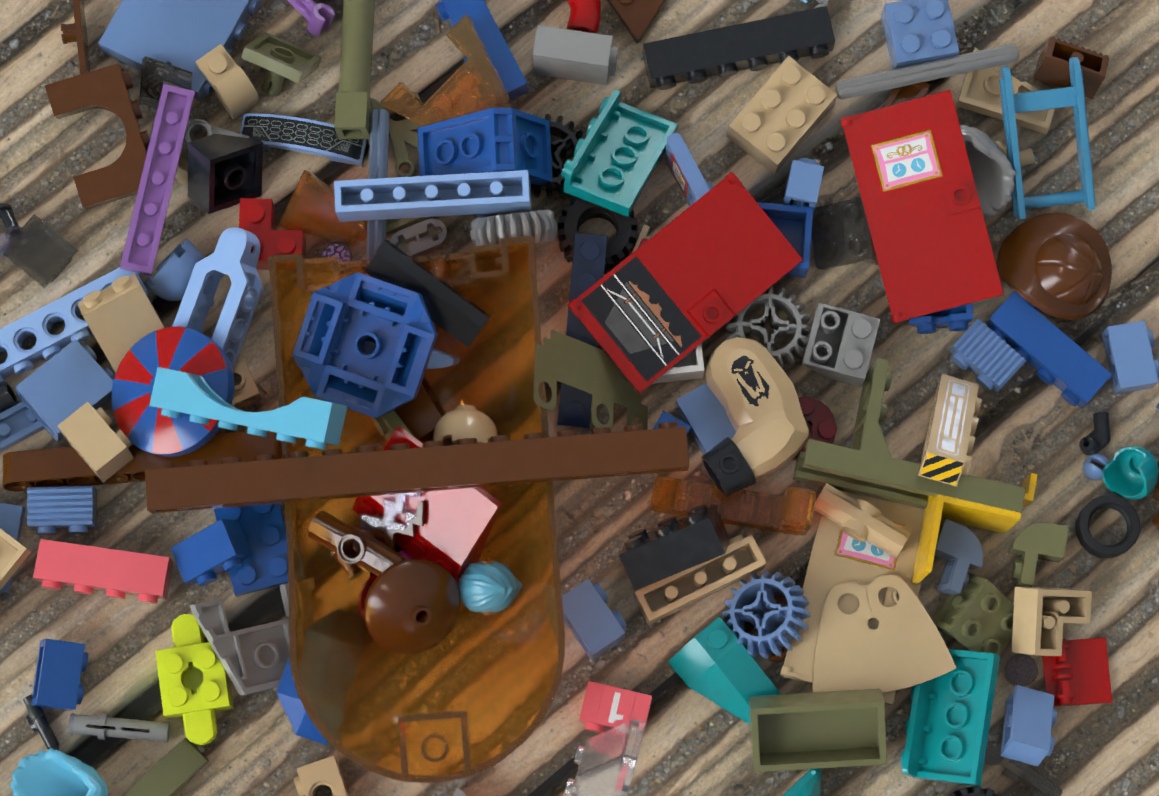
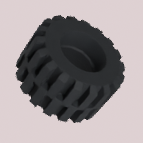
M574 196L570 199L569 205L565 204L562 209V215L559 216V248L561 252H564L566 261L568 263L573 262L575 233H579L580 226L591 218L608 220L616 229V237L607 244L604 274H607L608 269H613L632 254L635 247L638 224L637 218H634V210L632 209L627 217Z

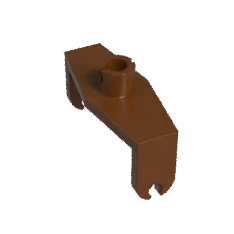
M73 0L75 23L61 24V31H63L61 37L63 44L77 42L80 73L84 74L90 72L83 0Z

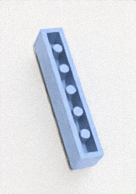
M528 170L334 181L335 213L340 222L532 211Z

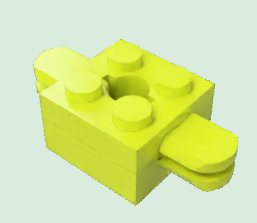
M183 614L172 622L171 631L174 648L155 651L163 715L168 719L183 717L186 738L196 745H207L217 735L215 712L234 709L230 678L211 644L205 642V634L195 616Z

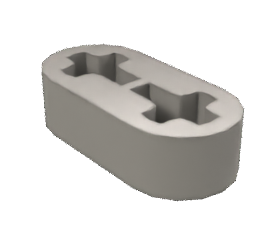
M431 218L397 231L390 238V242L398 247L400 239H404L406 243L416 240L417 242L408 246L409 251L406 253L415 259L444 246L447 241V230L442 221ZM433 227L435 231L441 230L436 241H433L431 237L420 240V238L428 235V228Z

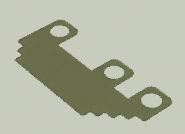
M553 329L551 330L550 339L544 337L543 345H535L534 401L538 406L551 411L556 408L557 381L592 394V423L596 428L610 427L612 431L615 403L627 408L626 426L631 425L632 419L637 417L641 420L645 430H647L648 407L641 403V395L634 391V387L604 350ZM541 382L548 383L551 388L552 398L548 403L543 402L539 396L538 388ZM599 404L605 405L609 412V420L605 425L601 424L596 416V409Z

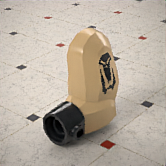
M739 337L726 340L711 354L705 369L707 386L724 406L727 416L736 430L731 439L729 437L724 438L701 457L710 478L725 497L756 484V480L779 470L799 453L808 441L809 434L796 390L787 374L766 347L755 340Z

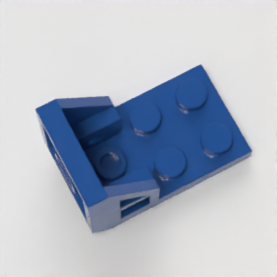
M490 108L418 128L420 176L528 170L530 184L543 185L553 182L549 120L514 108Z

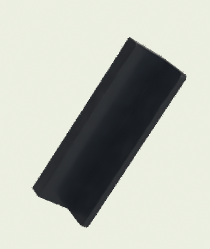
M384 240L377 249L373 259L365 268V272L376 279L420 293L431 320L465 346H470L491 316L389 240Z

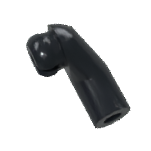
M1108 412L1093 414L1094 430L1079 442V447L1085 455L1098 454L1110 443V418Z

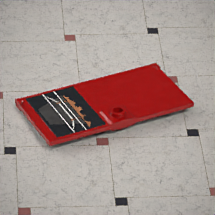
M730 172L721 182L575 300L573 299L569 302L567 306L640 394L803 259L746 190L737 176Z

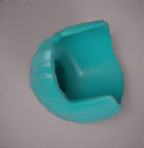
M1138 445L1121 448L1114 454V458L1104 467L1102 478L1104 484L1114 494L1125 499L1139 500L1148 496L1157 485L1159 468L1155 457L1151 455L1150 451Z

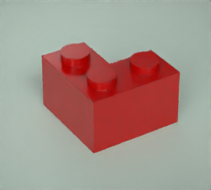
M240 198L239 228L255 234L261 246L256 269L305 271L306 238L303 230H275L276 208L272 199Z

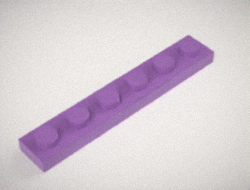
M163 84L121 260L120 269L152 276L195 91Z

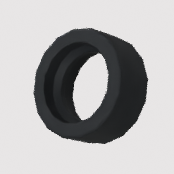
M1103 495L1092 499L1080 511L1076 520V535L1080 545L1088 553L1099 558H1114L1124 554L1136 543L1140 534V518L1136 509L1127 500L1116 495ZM1112 508L1124 517L1127 524V532L1119 543L1103 545L1092 537L1089 530V521L1097 510Z

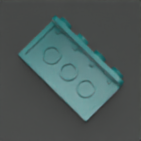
M615 89L610 98L605 97L599 109L600 115L598 118L593 117L587 128L586 138L579 139L574 151L573 160L568 159L565 162L561 177L565 178L563 192L628 217L665 153L667 137L672 133H676L678 124L620 102L621 91Z
M948 649L957 668L932 680L914 685L911 689V712L905 726L907 734L906 744L900 758L902 773L918 779L981 786L1000 656L995 653Z

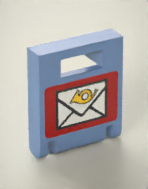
M679 133L670 134L666 141L664 159L690 207L711 190L713 185L711 181L706 182L682 136Z

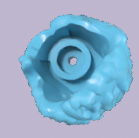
M53 748L48 749V751L40 750L35 755L30 754L27 757H23L11 777L13 781L10 787L13 789V796H108L107 784L93 767Z

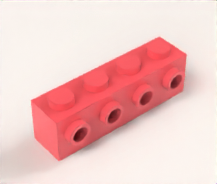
M40 539L33 578L42 582L41 587L47 589L61 590V586L66 585L73 586L76 593L93 595L94 590L106 591V596L110 598L125 599L126 594L138 596V601L157 604L158 599L167 600L173 561L165 556Z

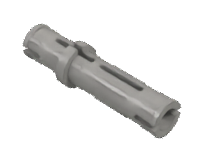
M71 713L68 733L98 736L99 740H105L106 737L168 743L170 722L108 717V714L101 713L100 716ZM89 724L100 726H114L116 729L104 727H90ZM123 727H125V728H136V729H148V730H150V732H147V731H135V730H124Z

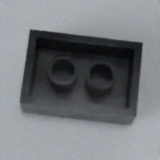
M705 504L696 506L687 511L688 516L677 520L673 516L657 524L658 528L647 533L646 529H641L628 536L629 540L624 542L619 557L634 590L648 586L726 553L730 537L715 505L708 508Z

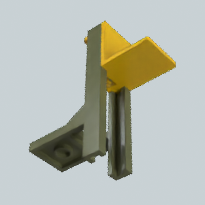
M877 358L867 371L862 385L851 448L808 439L805 445L806 452L800 451L797 455L793 480L819 486H825L827 483L841 491L924 509L912 576V583L919 584L932 571L941 519H948L955 523L1005 534L1021 519L1022 508H1026L1033 502L1037 474L1030 473L1024 478L1022 487L961 474L956 487L918 476L920 464L892 458L879 422H883L886 414L887 403L882 402L884 392H888L890 389L892 373L888 372L890 361Z

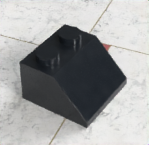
M213 134L188 142L187 196L208 214L240 204V198L255 199L261 197L263 142L259 139Z

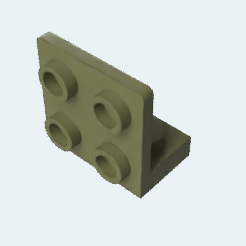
M969 573V581L965 589L960 594L949 595L933 616L932 621L938 631L954 637L968 651L995 653L1000 656L1012 640L1014 604L989 580Z

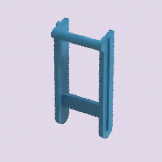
M1078 57L1069 59L1071 87L1013 94L1009 66H1002L1000 68L999 84L1007 159L1011 163L1013 170L1016 171L1014 176L1015 187L1011 194L1014 217L1018 216L1019 219L1026 218L1025 210L1075 203H1083L1088 210H1095L1096 204L1083 74ZM1073 106L1081 190L1024 197L1015 113Z

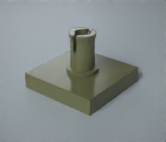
M266 32L246 45L241 56L242 59L268 70L261 90L266 93L269 88V95L273 96L280 95L285 78L296 83L301 82L318 69L322 59L319 55Z

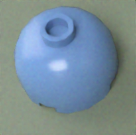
M187 238L184 239L183 244H179L156 268L158 272L153 277L149 276L144 285L161 299L167 301L181 300L195 263L204 259L202 253Z

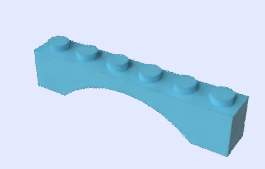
M157 367L149 405L162 408L161 415L180 419L181 413L190 414L189 421L209 425L210 419L219 420L218 427L238 431V426L243 425L248 427V434L267 437L268 431L276 432V440L296 443L297 437L307 439L305 446L324 450L327 443L339 446L347 410L345 405L301 397L291 404L275 410L246 412L224 401L210 388L202 376Z

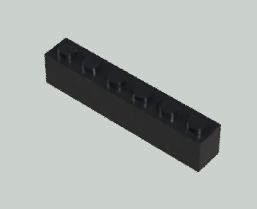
M825 6L644 43L642 55L650 89L658 87L659 90H667L675 87L676 83L689 81L690 84H696L705 81L709 76L730 77L737 74L738 70L750 68V71L763 70L768 67V64L777 62L782 64L788 56L796 62L799 58L811 56L812 59L822 58L833 51L835 37L828 8Z

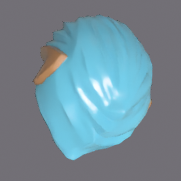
M481 560L477 563L469 564L457 583L460 599L464 606L470 611L482 612L483 615H496L508 608L523 587L522 583L516 579L507 565L495 560Z

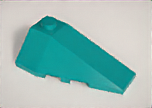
M718 617L676 653L668 663L690 689L700 693L722 709L729 711L750 725L748 696L778 695L781 693L754 658L748 654L743 644H737L738 638L724 621Z

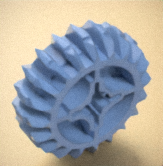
M764 570L761 579L756 573H751L750 582L740 579L742 587L739 590L731 588L734 598L724 600L725 605L730 609L722 612L723 618L727 620L725 624L738 638L737 644L742 643L747 649L748 654L756 658L760 653L763 658L768 659L771 650L776 656L781 657L782 647L785 646L788 650H792L790 642L793 639L802 641L798 631L808 629V625L803 619L811 617L810 612L805 608L809 605V601L805 596H802L804 590L799 585H795V581L791 577L784 579V575L777 571L772 576L769 571ZM774 593L786 596L788 607L776 604ZM745 622L756 625V629L759 631L758 636L747 634Z

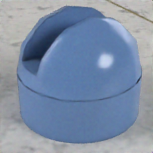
M1093 454L1084 461L1083 472L1090 480L1098 481L1103 479V471L1091 464V460H1094L1103 467L1109 461L1101 454Z

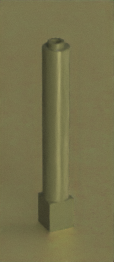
M344 0L339 92H336L334 128L339 139H370V113L372 111L370 92L375 0Z

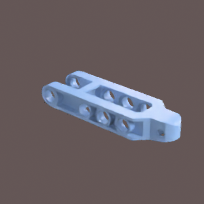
M236 227L223 231L214 253L195 263L172 326L194 329L203 334L202 328L210 306L213 307L215 303L213 298L221 276L229 275L232 284L212 339L226 354L232 371L234 370L263 291V286L256 269L261 247L259 239L252 232Z

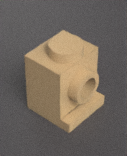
M237 359L233 370V377H242V382L238 386H234L232 406L241 409L262 400V397L246 361L239 362Z

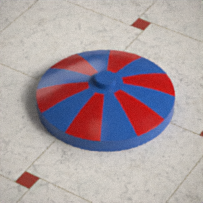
M167 327L146 335L126 353L114 377L112 409L118 427L132 444L155 455L174 457L193 452L210 441L220 430V427H218L219 420L210 419L209 425L189 421L190 414L181 413V417L178 419L161 415L162 408L149 406L157 367L202 376L210 388L231 405L234 396V377L226 354L213 339L194 329Z

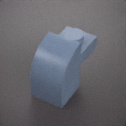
M941 519L935 556L945 559L946 563L936 591L946 595L960 594L969 581L968 569L982 568L983 549L979 539L970 529L951 520Z

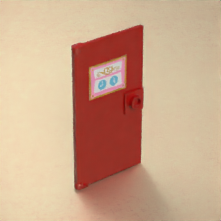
M951 90L840 119L886 291L892 323H900L912 318L1004 295Z

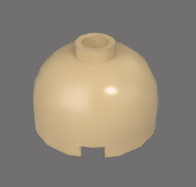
M460 405L457 407V410L450 411L439 419L435 426L433 441H443V446L457 445V440L464 438H476L477 443L490 442V437L497 436V429L493 420L483 412L477 411L475 406Z

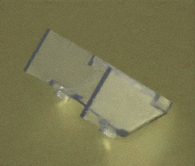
M632 719L588 738L585 745L579 744L574 760L575 764H579L575 780L568 778L564 796H628L646 722Z

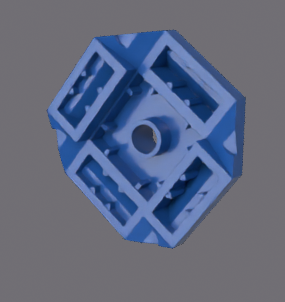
M357 272L313 292L292 355L297 365L301 368L315 397L345 405L348 409L373 418H380L417 398L438 334L420 293ZM368 337H373L376 342V348L372 354L368 355L364 351L363 344Z

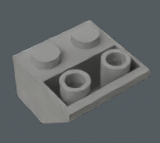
M818 302L802 365L829 379L861 387L866 378L880 319Z

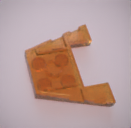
M466 14L451 28L446 36L468 59L427 102L423 104L403 82H399L380 102L383 106L421 126L490 108H509L512 105L503 83L486 53V48L474 28L471 17Z

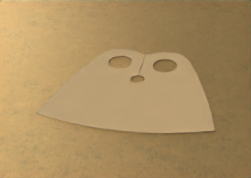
M886 575L876 577L872 583L867 585H858L853 581L839 583L829 591L822 610L818 631L812 692L881 689V692L884 693L924 683L957 668L941 634L914 591L899 576ZM893 587L898 591L899 601L895 606L886 607L880 603L878 594L882 588ZM844 594H853L858 598L859 607L852 614H845L839 609L838 601ZM876 618L879 621L878 628L870 629L867 625L868 620Z

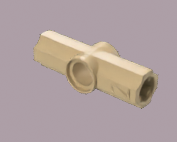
M827 483L812 507L813 510L839 524L841 530L851 538L860 542L867 541L894 558L899 555L911 534L909 531L881 516V511L871 503L862 499L854 500Z

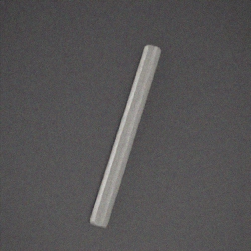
M1008 44L836 82V93L838 98L842 100L1018 61L1019 52L1016 44Z

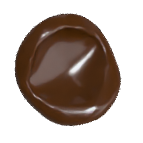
M1057 212L1035 216L1014 229L1004 239L998 252L997 268L1003 281L1028 303L1055 318L1073 321L1088 317L1101 306L1108 295L1112 279V264L1106 243L1095 228L1076 216Z

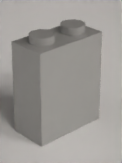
M537 25L532 54L533 74L607 85L609 75L615 76L618 47H612L613 36Z

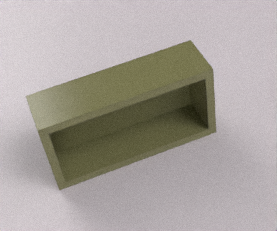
M881 689L748 696L751 756L754 772L887 765L885 705Z

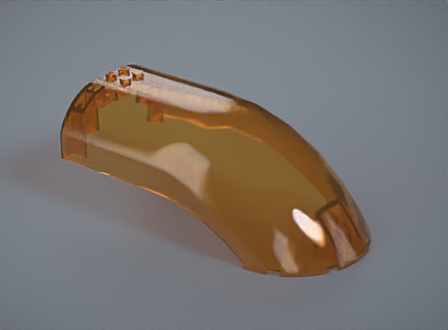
M533 236L500 238L501 244L469 246V252L411 256L491 316L470 346H465L433 322L438 334L434 348L460 358L457 365L426 369L424 375L446 413L457 410V407L460 405H472L476 407L477 411L483 412L493 420L497 429V436L509 435L511 440H524V434L544 433V438H549L547 409L538 406L534 401L535 345H542ZM302 253L268 256L279 408L289 405L301 397L326 401L314 396L292 353L313 292L357 272L370 276L365 272V268L371 260L340 262L338 256L305 259ZM541 382L538 392L541 400L546 403L545 382ZM347 408L339 446L327 443L325 450L342 449V454L356 453L357 447L375 446L376 451H383L388 442L377 430L371 416ZM297 437L296 443L281 441L282 459L289 458L288 453L301 451L309 452V457L322 456L324 449L305 446L307 439ZM553 482L481 487L500 501L502 505L478 562L481 560H495L507 565L516 579L522 583L523 587L510 606L496 615H483L482 612L470 611L461 600L459 615L450 633L433 648L416 654L391 652L379 645L369 633L365 620L359 611L358 599L363 584L370 578V571L364 572L352 581L348 580L346 577L348 574L334 557L337 553L308 537V528L311 521L319 511L323 510L352 527L365 529L385 538L383 533L352 510L356 497L285 503L289 583V659L292 677L298 697L310 717L309 719L321 735L343 756L370 772L394 780L440 783L466 778L496 765L521 746L542 722L558 690L565 657V629ZM354 539L353 548L360 554V544Z

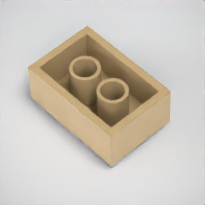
M788 56L728 125L727 137L776 175L834 107L838 94Z

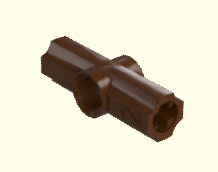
M323 510L317 513L308 528L309 538L336 552L344 562L349 564L356 563L377 576L391 565L406 560L404 555L377 541L369 531L357 530ZM354 539L360 544V554L353 548Z

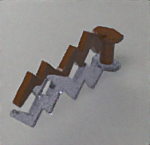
M422 492L396 494L395 501L384 498L383 518L361 513L360 530L369 531L371 534L372 528L384 531L385 542H379L395 550L396 533L416 536L415 525L424 526V501L418 503L416 514L409 510H406L405 513V497L419 498L422 497ZM396 513L405 514V524L396 522ZM354 539V540H353V548H354L355 551H358V548H357V542H358V541H356V540ZM334 551L329 553L330 557L335 558L348 574L346 576L348 580L352 581L368 571L361 566L358 567L356 563L349 564L344 562Z

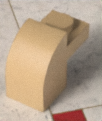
M222 44L195 61L196 66L214 88L216 98L233 120L259 103V96L253 84Z

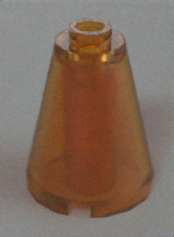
M304 170L283 213L279 226L285 230H303L304 234L355 245L357 239L363 242L367 235L366 220L340 222L335 213L334 189L312 172Z

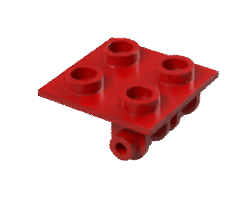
M1063 638L1062 656H1042L1045 693L1054 695L1053 707L1112 703L1106 638L1066 640Z

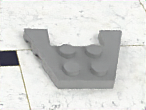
M311 578L279 585L286 619L232 632L228 628L222 598L190 605L193 615L240 696L279 686L297 631L305 627L306 619H309L310 607L307 606L308 591H311Z

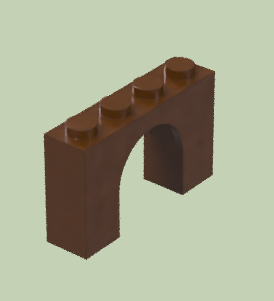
M117 63L45 85L53 114L57 119L92 109H104L120 117L125 126L126 145L121 156L114 163L104 168L73 177L82 207L87 210L136 195L140 185L150 137L147 130L141 131L138 119L143 118L138 100L132 101L128 90L134 88L129 71H122V67Z

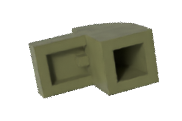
M1036 523L1025 528L1014 538L1009 547L1008 554L1020 556V559H1015L1012 570V578L1017 579L1016 587H1032L1034 585L1037 559L1057 563L1064 559L1069 526Z

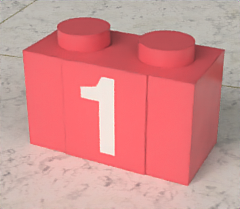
M588 681L579 722L585 723L584 729L603 733L604 728L617 731L616 736L619 738L635 741L636 736L643 737L652 696Z

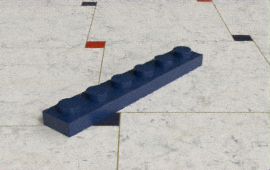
M575 233L569 302L573 299L575 300L604 276L608 236ZM568 307L566 335L597 347V341ZM561 383L557 425L589 428L592 394Z

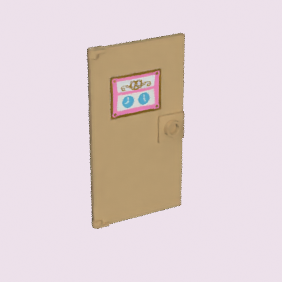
M842 491L854 500L862 499L871 503L881 511V516L911 533L896 558L867 541L860 542L851 538L841 530L839 524L820 514L802 587L804 590L802 596H805L809 601V605L805 608L810 612L811 617L803 619L808 625V629L798 631L802 641L793 639L790 642L792 650L787 649L780 673L781 676L813 684L814 657L822 610L827 595L833 586L851 581L856 582L858 585H867L872 583L876 577L896 575L903 579L916 596L919 597L922 581L919 584L912 583V576L924 509ZM884 587L880 590L878 599L883 606L892 607L898 603L899 594L893 587ZM844 594L839 598L838 606L843 613L852 614L857 611L859 601L853 594ZM871 618L868 620L867 625L870 629H876L879 626V621L876 618ZM896 690L882 693L885 704L893 705Z

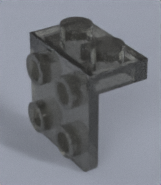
M861 197L814 209L812 240L815 265L818 269L826 270L861 261L879 266Z

